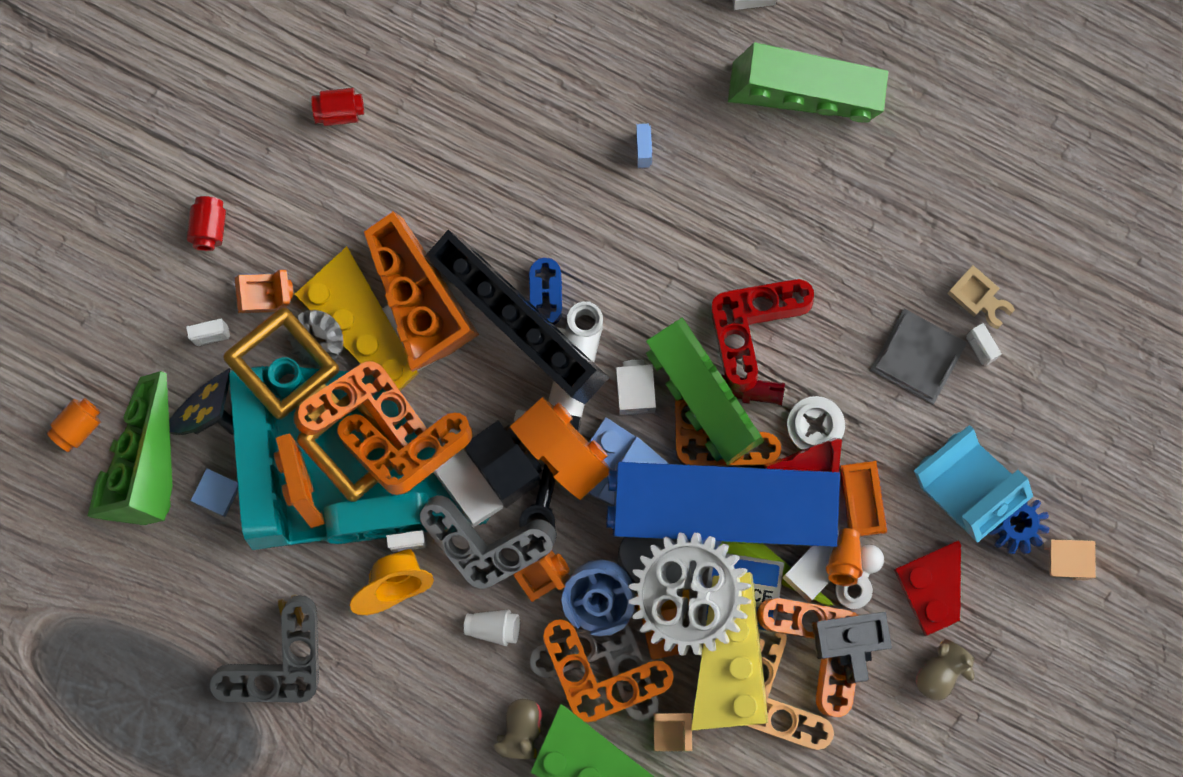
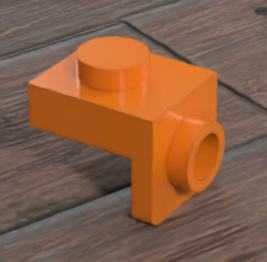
M286 269L278 270L274 274L238 275L234 278L238 313L276 312L280 308L287 307L293 298V285L291 280L287 278Z
M551 550L547 556L516 572L513 576L531 602L556 587L558 590L566 587L565 583L569 579L570 575L568 573L570 570L565 559L559 553L555 555Z

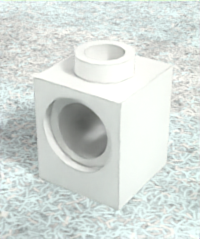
M644 360L624 361L623 367H616L619 415L655 413L653 364L645 365Z

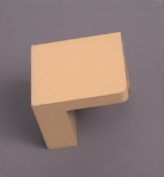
M1051 539L1044 542V550H1049L1051 577L1073 578V580L1096 578L1095 541Z
M692 713L654 714V751H692Z

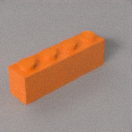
M393 211L364 231L412 372L452 354L479 335L436 267L424 257L426 252L404 218Z

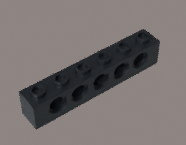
M447 230L424 256L571 398L586 404L609 379L593 361L464 239Z

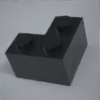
M497 420L473 437L464 449L507 508L540 485L539 473L542 472L538 460L528 449L523 452L518 446L521 440L511 429V425L503 427L499 420Z

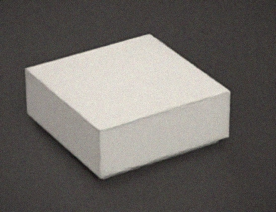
M222 318L186 327L189 340L197 346L227 340L230 337L228 325Z
M984 323L973 328L966 335V339L982 365L986 366L992 363L1002 354Z
M423 530L386 535L388 549L393 553L406 549H422L427 546L426 533Z

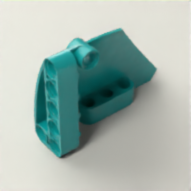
M289 357L278 358L270 366L250 367L280 402L320 370L299 367L296 361ZM230 370L241 526L243 536L253 551L325 540L331 544H347L387 538L386 535L420 530L428 532L420 521V513L426 502L431 497L444 496L455 504L434 473H431L410 491L400 495L389 493L378 482L359 500L351 502L300 447L314 488V492L311 493L314 506L322 513L325 522L323 525L310 528L293 505H287L282 492V485L287 484L285 475L279 472L274 458V453L279 451L276 437L290 433L297 442V436L301 432L294 424V413L296 410L294 409L283 419H276L236 373ZM339 371L325 385L328 386L349 371ZM371 374L370 376L365 375L361 380L366 385L367 383L372 384L375 378ZM284 375H295L289 383H279ZM382 388L379 392H376L372 397L374 398V400H376L382 393L386 391L384 390V388ZM341 389L332 391L339 400L347 394ZM382 401L381 410L386 416H398V407L393 401ZM357 408L339 419L315 440L353 484L368 471L344 447L337 428L339 423L349 415L357 414L364 416ZM405 417L397 425H394L396 430L407 422ZM353 430L350 433L354 434L361 443L365 440L361 432ZM407 433L404 439L407 443H410L417 435L415 433ZM431 447L424 448L418 453L417 458L421 460L429 459L434 455L436 449ZM373 449L368 454L367 459L373 461L380 459L384 455L385 449ZM394 469L390 471L392 477L397 479L403 477V474L399 475ZM432 512L435 517L442 516L444 518L445 516L442 512ZM489 518L478 525L486 524Z

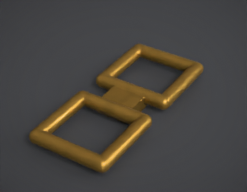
M285 307L273 313L229 348L223 355V359L276 419H283L294 409L296 410L306 399L325 388V384L339 372L338 364L292 312ZM284 325L321 369L280 402L242 357ZM331 393V398L336 405L340 407L349 405L348 394L339 400ZM364 404L357 407L364 417L391 443ZM324 405L313 413L308 412L304 417L307 422L313 420L316 422L318 417L326 411ZM332 425L315 435L300 433L297 436V443L349 501L355 502L378 483L367 472L353 484L315 440ZM392 465L388 468L389 472L393 470Z

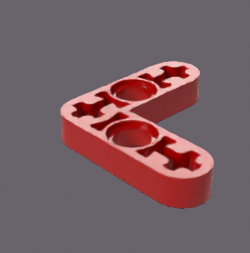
M794 279L726 291L718 294L713 299L712 320L725 380L732 390L746 392L752 389L758 381V365L749 325L807 314L814 304V289L811 284L802 279ZM794 292H799L800 296L804 297L802 303H797L796 299L792 298ZM779 294H782L783 307H779ZM758 297H767L772 301L773 305L766 311H760L753 306V301ZM729 304L730 308L733 309V323L728 325L726 313L723 311V305ZM737 334L744 338L745 343L738 349H732L724 341L729 335ZM741 358L744 372L747 373V379L740 380L739 375H736V360Z

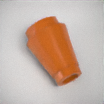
M845 528L838 531L837 547H833L826 566V572L829 574L828 579L836 585L853 586L857 584L858 578L863 574L860 533L854 529Z

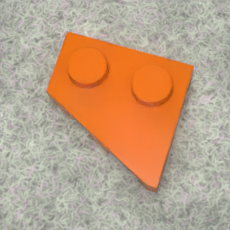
M290 433L276 437L279 451L274 453V458L279 472L285 475L287 484L282 485V492L287 505H293L310 528L325 524L322 513L314 506L311 494L314 492V488L299 445Z

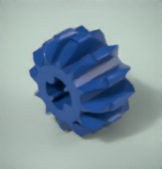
M1035 500L1030 505H1027V501L988 534L989 536L996 533L999 534L1000 538L994 544L997 548L1002 547L1008 542V554H1015L1019 546L1021 552L1025 555L1031 552L1030 543L1036 547H1040L1043 544L1038 534H1047L1050 529L1045 525H1041L1040 521L1047 519L1049 515L1047 512L1037 514L1035 510L1041 505L1039 500ZM1019 516L1022 518L1019 522H1024L1025 528L1016 532L1014 530L1016 525L1011 526L1010 520Z

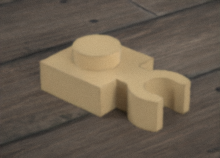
M974 265L947 293L973 317L982 310L986 314L987 323L995 329H998L1003 324L996 318L995 310L1001 309L1009 316L1015 310L1010 302L997 300L994 297L1000 288Z

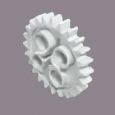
M678 533L677 544L671 538L664 537L665 549L662 550L656 545H651L654 557L651 559L641 556L640 560L646 566L645 569H633L632 571L637 577L641 578L639 583L629 584L630 589L638 591V597L629 600V604L639 605L641 609L632 617L633 619H645L646 622L640 629L642 633L654 631L651 643L657 644L662 639H665V651H671L676 644H678L679 655H686L689 645H691L695 655L702 654V644H705L710 651H716L715 639L728 644L730 641L726 631L730 630L739 633L740 628L734 622L735 619H747L748 615L740 610V605L751 603L752 600L742 597V591L751 588V584L740 582L739 579L747 573V569L734 568V565L740 558L738 555L725 557L729 548L727 544H722L717 549H714V537L709 536L704 544H702L701 534L699 533L693 534L691 542H688L684 533ZM695 560L697 565L691 583L690 563ZM677 562L682 569V575L677 582L670 583L666 577V569L670 564ZM709 567H714L719 573V581L712 588H707L702 581L703 572ZM691 586L692 590L697 591L698 595L697 598H692L688 601V598L682 597L683 589L688 590ZM668 600H672L677 606V614L670 621L665 620L661 614L662 605ZM689 602L690 623L689 626L685 628L683 626V620L686 616ZM708 604L713 608L715 617L711 624L704 626L698 620V611L702 606Z

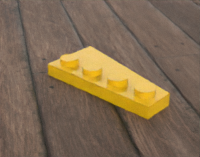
M347 246L295 293V296L308 310H319L332 316L341 328L345 349L360 364L366 361H373L381 365L400 391L419 374L417 370L413 372L410 370L403 344Z

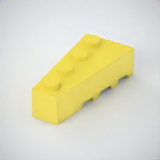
M750 572L739 578L740 582L751 584V588L742 591V597L752 600L750 604L740 605V610L748 615L747 619H735L734 622L740 628L739 633L727 630L726 634L730 641L728 644L715 639L716 651H710L703 644L691 730L768 723L753 575ZM713 576L712 587L718 583L719 576ZM710 605L706 626L711 624L715 617L714 610Z

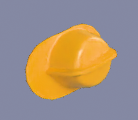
M411 549L393 553L378 559L374 563L369 573L368 585L357 591L351 598L349 606L351 611L357 615L376 614L393 607L407 598L425 592L432 586L434 578L428 571L420 569L416 556Z

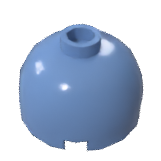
M606 560L588 561L577 567L565 583L566 587H564L561 598L564 614L576 628L579 629L581 626L583 629L591 631L590 635H612L624 629L634 613L635 605L629 604V600L637 597L635 590L629 588V584H633L627 572L614 562Z

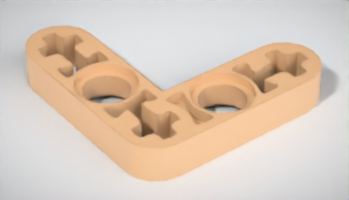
M775 632V637L779 638L780 642L779 644H772L768 655H775L774 663L762 657V664L767 667L769 672L768 678L764 682L768 723L744 726L809 749H824L830 745L834 736L833 727L827 719L768 698L787 640L786 634ZM760 638V648L762 652L765 641ZM777 710H785L791 715L792 724L786 731H777L771 724V717ZM801 715L806 718L802 725L808 727H815L817 722L821 723V730L826 733V738L818 739L816 744L811 742V735L799 731V739L792 737V734L798 727V716Z

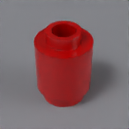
M354 87L320 91V95H313L311 97L315 124L323 123L324 126L358 123V115H364L362 94H356Z
M199 196L195 198V203L191 205L187 241L193 244L194 249L213 251L215 247L222 245L226 210L223 208L224 202L221 199Z

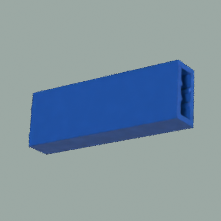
M616 462V469H609L608 491L615 492L614 506H607L606 528H613V536L660 539L669 537L677 539L678 533H684L687 539L691 540L694 533H699L703 541H706L711 536L715 538V541L837 547L840 472Z

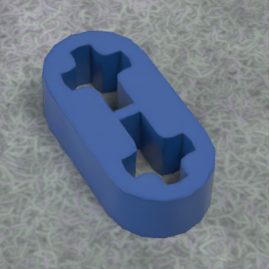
M540 258L530 267V303L537 309L542 308L543 296H549L550 306L557 309L555 312H551L550 318L547 319L555 325L562 317L561 269L553 259ZM542 267H549L550 273H556V276L549 279V289H543L542 279L535 277L536 274L542 272Z

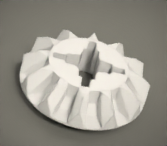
M813 396L802 399L789 413L787 419L788 436L796 447L802 450L832 438L842 439L845 431L844 416L840 408L827 398ZM825 414L826 417L823 419L824 422L821 427L828 436L818 431L814 432L813 435L810 434L809 437L805 436L810 425L804 416L816 420Z

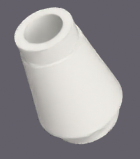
M510 610L466 614L464 621L465 635L507 646L508 643H516L520 630L518 614H511Z

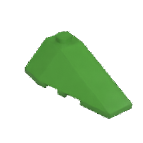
M159 371L142 376L138 381L124 414V421L127 423L125 431L121 434L118 441L113 440L109 450L115 453L107 473L100 471L96 480L87 515L91 518L137 525H148L165 521L171 506L170 496L173 484L167 373Z

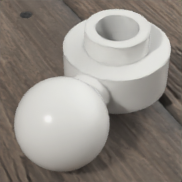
M864 545L861 547L863 574L858 578L857 582L861 588L860 595L854 598L850 597L847 592L849 586L835 585V595L838 601L847 608H862L872 597L873 589L868 577L870 574L878 572L884 564L882 551L874 545Z

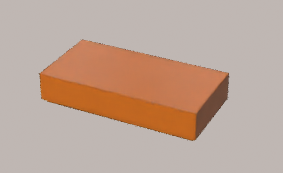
M877 461L841 465L839 469L848 528L858 531L860 537L886 534L887 526Z

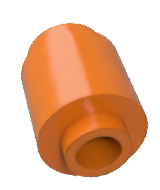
M85 398L81 402L73 399L50 424L52 428L47 432V435L60 448L70 452L73 447L78 448L101 423L97 417L100 414V410Z

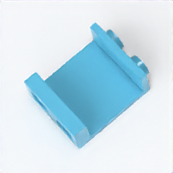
M970 425L963 431L953 434L941 449L933 455L925 457L914 470L921 489L977 543L1033 497L1028 478L1019 470L1011 474L979 444L975 430Z

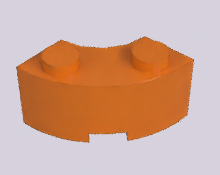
M542 397L510 427L531 454L548 466L553 473V477L572 495L581 500L608 476L610 467L604 461L608 455L595 440L589 443L571 425L570 421L573 418L560 403L554 406Z

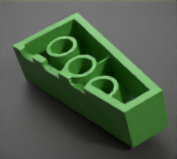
M563 704L559 706L531 770V773L538 777H654Z

